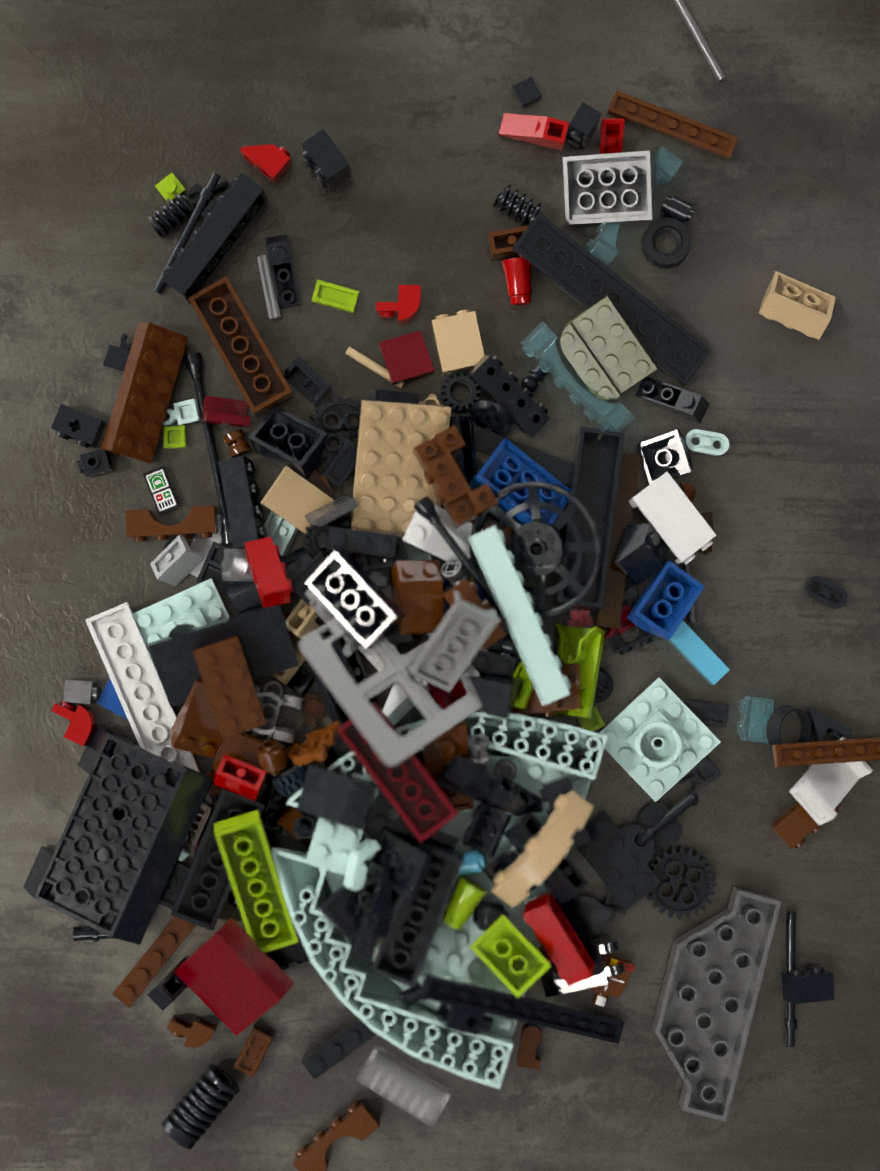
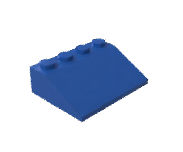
M507 438L501 441L468 484L471 491L488 483L494 495L506 487L530 481L546 482L570 491L568 487ZM537 488L539 501L551 503L561 509L568 502L567 497L555 491ZM522 489L507 495L498 502L497 506L507 513L517 505L530 502L528 490ZM540 508L541 520L552 525L558 514ZM531 509L519 512L513 519L521 526L532 522Z

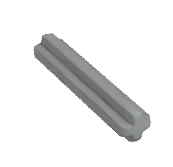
M261 255L257 257L268 316L270 320L280 318L281 314L269 256Z

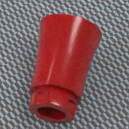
M521 257L501 261L511 305L530 304L532 294L531 265Z

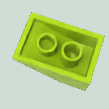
M504 915L470 946L517 998L551 967L550 961Z

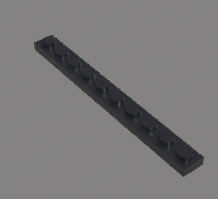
M427 973L420 993V997L426 1000L619 1044L625 1023L620 1019L523 996L517 998L511 993Z

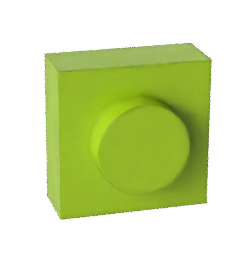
M170 173L155 185L166 201L167 199L175 201V193L180 196L186 193L185 188L173 173Z

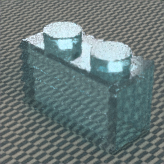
M745 696L744 700L740 701L739 712L743 713L742 722H738L737 735H740V740L769 744L766 727L774 709V699Z

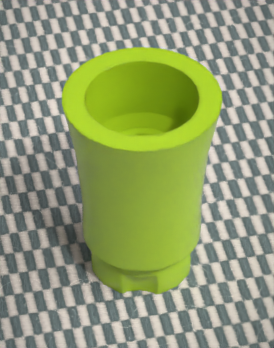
M459 876L442 921L454 929L461 930L487 891L475 882Z

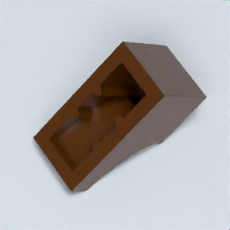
M287 805L275 823L307 848H310L313 836L301 838L293 830L295 820L304 815L292 806Z

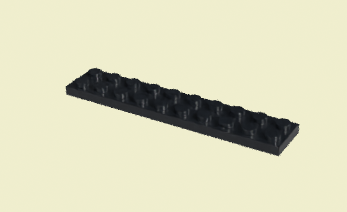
M537 214L512 247V251L585 309H588L608 295L652 361L681 385L685 386L712 351L542 214Z

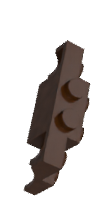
M454 425L435 434L434 438L414 447L413 452L424 470L423 476L428 485L431 484L435 490L434 496L439 505L443 504L457 529L485 511L497 506L498 501L488 483L473 491L468 486L451 455L466 445Z
M580 664L563 665L559 668L562 677L566 676L570 683L569 695L547 705H541L533 688L526 708L514 706L511 714L534 717V714L542 713L543 717L556 716L557 711L583 709L580 687L582 686Z

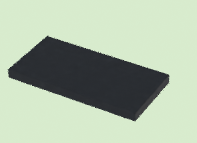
M280 605L266 608L260 607L148 643L170 707L185 703L196 679L203 681L193 651L239 635L253 680L299 666Z

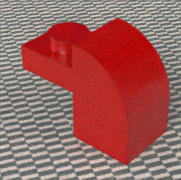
M399 285L398 302H376L377 315H381V318L392 319L394 315H398V324H404L414 319L421 305V285Z
M69 702L55 703L51 712L71 721L63 737L83 747L86 746L96 725V719L92 710L85 704L78 705L75 710V705Z

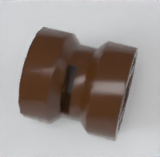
M243 429L223 436L224 443L229 446L231 458L239 457L251 451L249 443L245 442Z

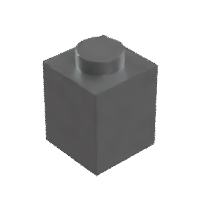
M66 679L63 702L94 704L95 700L99 697V686H96L97 681Z

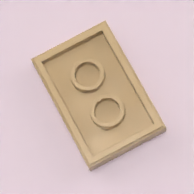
M285 466L261 501V504L306 534V527L311 525L307 522L305 515L334 500Z

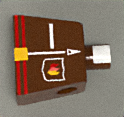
M607 953L604 954L606 966L609 967L623 963L625 972L609 976L611 982L609 984L589 988L596 991L593 1003L606 1007L609 995L616 998L621 996L635 967L633 961Z

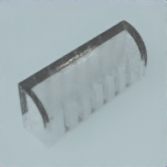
M377 1044L373 1047L356 1077L358 1082L432 1128L441 1115L451 1094V1090Z

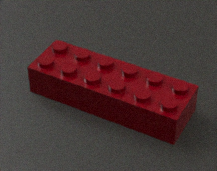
M374 701L371 706L398 736L402 737L376 701ZM352 719L337 729L420 842L424 841L458 815L456 808L415 753L398 765L389 767L383 763Z

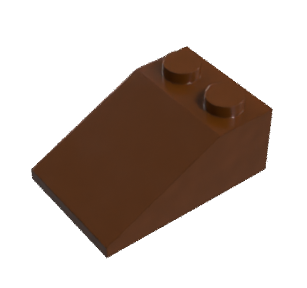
M439 560L396 561L388 574L393 601L406 615L398 623L399 633H434L444 619L443 579Z
M196 679L170 730L172 748L214 759L223 739L204 683Z

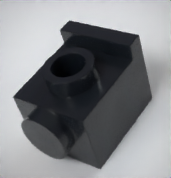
M101 448L80 454L81 460L77 461L80 473H84L88 478L114 471L110 453L101 450ZM91 459H96L97 463L95 466H90Z

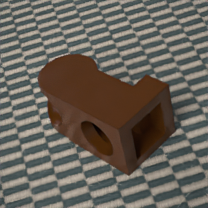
M527 1023L522 1027L517 1055V1066L540 1070L541 1059L540 1056L536 1055L537 1044L541 1041L542 1034L538 1025Z

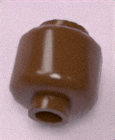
M268 740L263 742L258 748L259 768L269 773V775H278L287 767L286 747L282 743H279L277 740Z

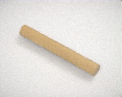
M349 346L345 353L346 355L391 382L386 368ZM401 382L395 385L402 388L405 382Z

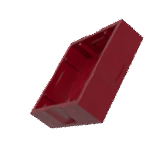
M232 917L174 971L235 1036L239 1035L278 1003L295 984L272 959L260 950L254 940Z

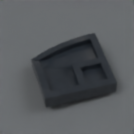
M213 541L196 582L201 583L212 578L218 592L229 596L225 586L247 576L250 572L246 556Z

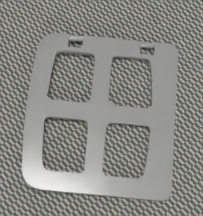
M388 585L382 591L393 601L391 585ZM337 617L304 636L299 643V648L383 763L389 767L398 765L483 706L469 678L480 676L471 662L459 678L466 689V696L445 710H441L415 675L410 674L411 666L428 641L406 655H400L385 636L382 637L371 647L383 661L384 668L358 685L353 682L331 647L333 641L349 632ZM329 630L332 636L323 640L320 634ZM427 633L429 640L434 633ZM394 683L402 686L426 719L424 724L404 737L398 736L368 702L370 698Z

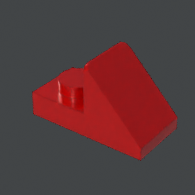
M602 118L599 130V154L622 153L624 119Z

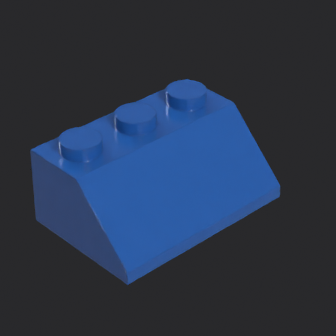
M669 560L664 564V567L656 572L626 618L643 631L670 640L705 586Z

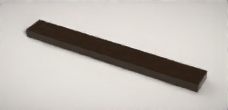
M622 453L603 606L598 612L596 627L617 630L620 627L626 575L614 561L626 525L633 524L635 508L628 501L636 496L641 455Z

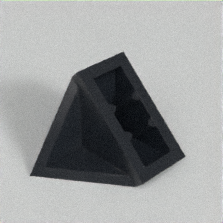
M504 675L469 677L487 715L509 719L524 680Z

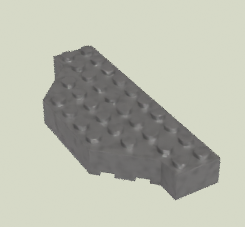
M733 887L727 909L673 941L652 1028L684 1081L679 1099L682 1111L724 1122L727 1121L781 906V901L776 897Z

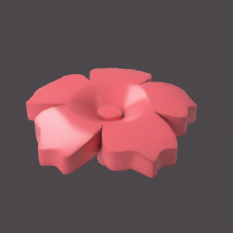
M578 609L570 610L569 616L574 619L567 621L568 626L582 628L593 626V617L588 616L591 611L582 609L580 611Z

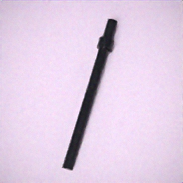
M215 172L212 173L206 187L202 188L199 194L201 197L153 291L159 294L162 293L165 287L162 281L164 270L169 265L172 266L177 260V253L181 248H185L208 201H211L215 194L213 191L221 177Z
M787 911L786 973L791 972V969L795 968L796 911ZM786 1001V1018H784L786 1047H795V1029H797L795 1004Z

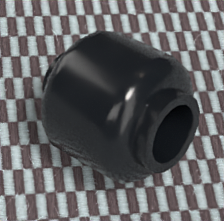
M482 901L474 909L473 922L479 930L486 931L502 915L508 919V912H505V908L501 903Z

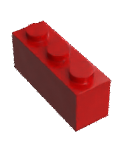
M271 537L245 542L246 559L263 608L290 602V593L293 592L291 580L286 579L285 563L279 560L280 550L278 545H274Z

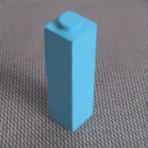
M684 621L681 622L671 639L668 640L710 685H715L730 670Z

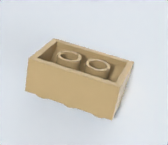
M775 271L762 300L759 314L763 315L766 319L775 320L787 328L796 329L808 337H814L819 340L831 320L836 297Z

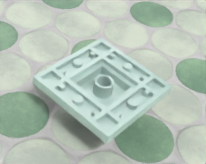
M212 578L133 613L148 650V643L230 617Z
M660 677L653 681L598 733L608 736L604 749L655 802L721 743ZM656 739L662 740V743L660 745H655L654 741Z

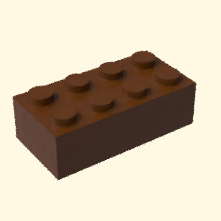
M239 635L195 649L193 653L222 739L265 725L267 719Z

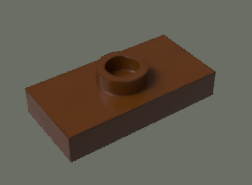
M254 1026L233 1068L253 1078L274 1036Z

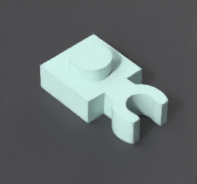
M197 399L174 403L175 410L167 409L166 413L170 415V419L164 421L163 425H173L176 420L178 425L201 421Z

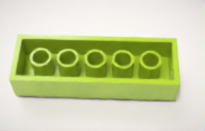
M256 810L214 823V833L247 934L263 953L298 943L297 931L279 883L272 852L259 811Z

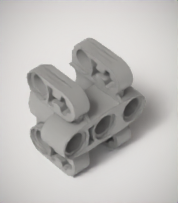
M278 680L265 684L263 691L261 686L255 685L263 709L265 706H271L274 709V715L272 718L266 717L267 723L265 725L247 731L252 730V736L259 738L257 733L269 734L267 739H262L264 741L274 738L284 742H294L297 730L280 726L278 722L283 705L302 710L305 698L285 694V687ZM272 684L278 685L280 693L269 692V687Z

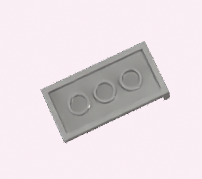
M458 591L454 592L455 603L410 668V674L449 692L499 622L496 610L489 609L484 611L462 600Z

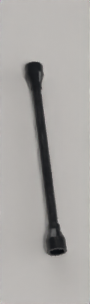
M195 352L184 355V360L195 385L202 420L205 397L204 387H202L203 360L201 353ZM202 422L206 445H208L207 450L210 456V464H212L211 469L212 475H214L215 489H217V499L219 500V508H221L222 545L233 544L218 464L219 461H217V450H215L216 445L213 439V431H211L212 426L211 423Z
M428 495L413 505L415 510L421 517L435 526L434 528H437L436 530L442 535L443 540L454 551L455 556L459 558L464 568L468 570L467 572H470L469 574L475 579L476 584L480 586L479 588L487 595L488 600L492 602V605L502 616L487 582L478 573L477 568L471 564L472 562L466 557L467 555L461 550L456 540L454 541L453 536L445 529L444 524L440 522L441 520L436 512L434 503Z

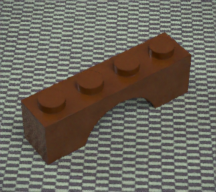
M214 505L191 507L188 516L182 522L171 526L159 523L148 509L125 510L126 537L133 538V542H145L146 537H155V541L169 540L168 536L178 535L186 539H191L190 535H199V538H212V534L218 533L217 507Z
M364 1100L360 1103L354 1102L347 1108V1113L342 1118L336 1117L329 1124V1129L325 1132L319 1131L312 1138L313 1142L307 1147L305 1145L301 1146L294 1153L293 1165L298 1171H327L329 1164L327 1149L333 1141L341 1137H354L363 1141L380 1126V1119Z

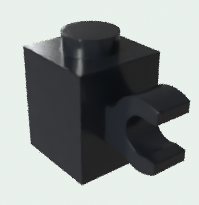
M126 334L121 336L120 347L109 344L103 363L105 368L121 374L124 373L132 343H126L128 337Z

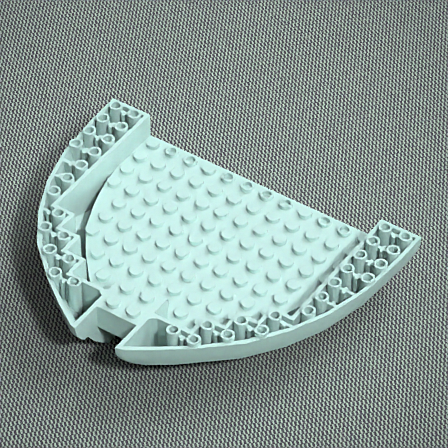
M475 712L461 721L467 723L468 739L477 734L488 737L487 752L490 755V760L487 763L488 772L495 775L494 769L496 764L501 760H510L517 767V775L513 781L540 798L542 797L539 790L543 789V782L568 775L574 792L585 800L591 779L595 780L608 736L571 725L520 714H510L509 719H503L487 715V713ZM426 719L396 729L404 737L424 724ZM469 746V756H470V754H471V747ZM421 748L420 750L415 752V755L418 757V759L424 766L423 752ZM353 751L327 768L328 770L375 782ZM375 783L364 827L380 791L377 783ZM302 789L294 794L286 804L297 808ZM473 799L474 809L458 811L456 817L438 829L459 838L455 851L460 853L476 850L462 843L464 832L473 820V812L481 803L478 800ZM542 800V812L533 813V815L544 826L549 819L547 811H550L548 802L543 803ZM391 809L387 814V818L394 822L400 818V814L396 809ZM508 813L512 815V817L507 825L506 830L522 816L518 817L511 813ZM319 817L308 852L272 848V857L279 883L292 921L312 965L338 999L372 1031L411 1056L461 1077L500 1089L513 1047L512 1037L517 1020L484 1013L486 1016L493 1017L491 1030L480 1029L478 1035H472L444 1028L436 1017L440 1006L439 1002L420 1000L410 1005V1008L406 1010L399 998L398 990L404 991L410 988V986L371 972L376 955L373 960H365L353 951L355 939L347 943L318 909L344 885L349 852L367 839V835L362 830L339 825ZM504 834L494 857L485 854L487 865L502 853L510 850L518 857L520 856L519 852ZM484 871L482 873L461 876L475 882L487 891L477 906L482 901L501 903L505 908V912H508V920L538 950L540 949L541 943L537 941L531 925L525 922L523 913L528 901L550 892L543 882L534 891H531L524 900L512 908L491 892L494 885ZM460 874L457 876V879H456V881H455L454 887H453V889H452V892H451V894H450V897H449V899H448V902H447V904H446V907H447L448 903L450 902V899H451V897H452V895H453V893H454V890H455V888H456V885H457L459 876H461ZM398 898L392 903L391 916ZM473 912L461 930L450 927L442 921L441 917L417 979L421 986H423L427 973L513 994L470 948L485 932L479 930L477 925L474 924ZM380 944L377 945V948H376V951H377V952H378V949H379V947H380ZM526 991L520 996L525 997Z

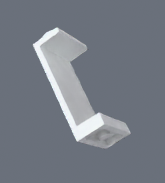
M668 472L664 473L628 501L633 508L637 506L678 558L675 560L676 564L682 562L685 564L689 563L696 557L694 553L701 548L704 551L713 544L711 539L716 534Z
M866 761L811 765L789 792L816 823L822 825L834 819L837 815L834 811L837 805L861 777L870 774L873 770Z

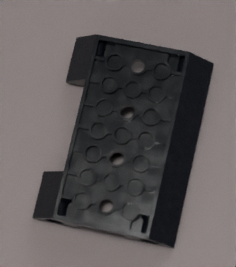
M96 724L78 763V766L87 772L89 776L55 852L41 846L23 888L33 899L112 938L139 945L143 940L201 809L200 807L214 779L176 761H168L136 746V742ZM137 766H141L144 770V775L140 779L134 775V769ZM119 807L125 811L123 820L117 819L115 815ZM100 849L105 850L107 853L106 860L103 862L97 858V852ZM82 890L88 894L86 903H82L79 900V893Z

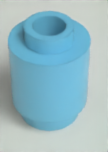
M478 850L464 852V861L459 874L466 876L482 873L483 868L487 866L485 854H481Z

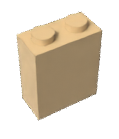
M469 309L457 312V315L448 317V314L436 316L435 320H432V328L443 375L471 370L485 356L475 311L470 312Z

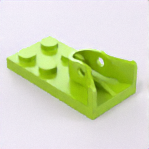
M555 623L554 626L559 632L556 655L560 660L561 666L580 664L582 682L580 687L583 709L557 711L556 715L591 719L605 631L599 627L582 628Z

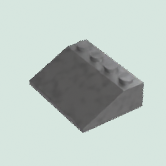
M655 151L563 157L566 225L653 220L656 184Z

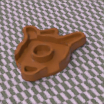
M335 721L323 729L312 731L305 735L308 740L301 745L297 741L287 747L288 760H292L296 766H302L312 761L320 762L326 759L328 756L326 750L336 742L335 735L338 733L337 729L342 726V723Z

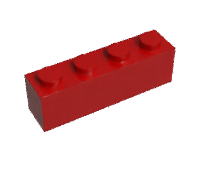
M551 892L528 901L523 913L524 920L528 925H531L537 941L542 943L546 949L547 957L550 961L554 962L560 978L564 979L568 986L591 978L595 964Z

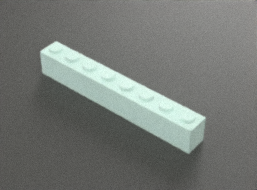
M493 526L470 536L468 541L541 705H547L569 695L570 683L566 676L562 677L559 670L561 667L560 660L557 655L553 656L550 650L552 646L551 640L541 630L542 620L538 613L534 614L531 607L533 600L529 592L525 593L522 587L524 580L519 571L516 572L513 567L515 560L511 551H506L503 544L505 537L500 529L497 530L496 526Z

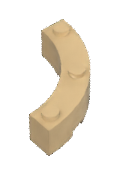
M573 790L566 795H560L554 803L555 809L538 835L529 840L526 850L506 870L499 871L493 880L495 884L491 892L512 908L529 895V889L533 884L539 886L551 873L573 844L574 840L571 837L576 829L581 830L594 806Z

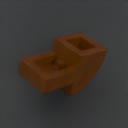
M174 1015L167 1029L171 1030V1034L176 1037L183 1038L184 1036L187 1038L183 1046L197 1048L203 1046L211 1039L218 1025L201 1017H197L192 1024Z

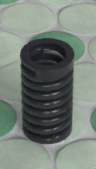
M210 1064L198 1078V1082L193 1084V1088L189 1089L187 1095L182 1097V1102H178L176 1108L171 1110V1114L169 1113L162 1121L163 1129L176 1143L186 1149H192L200 1140V1136L206 1133V1129L211 1127L212 1123L216 1121L217 1116L228 1106V1102H231L234 1096L240 1092L239 1086L225 1071L218 1066Z

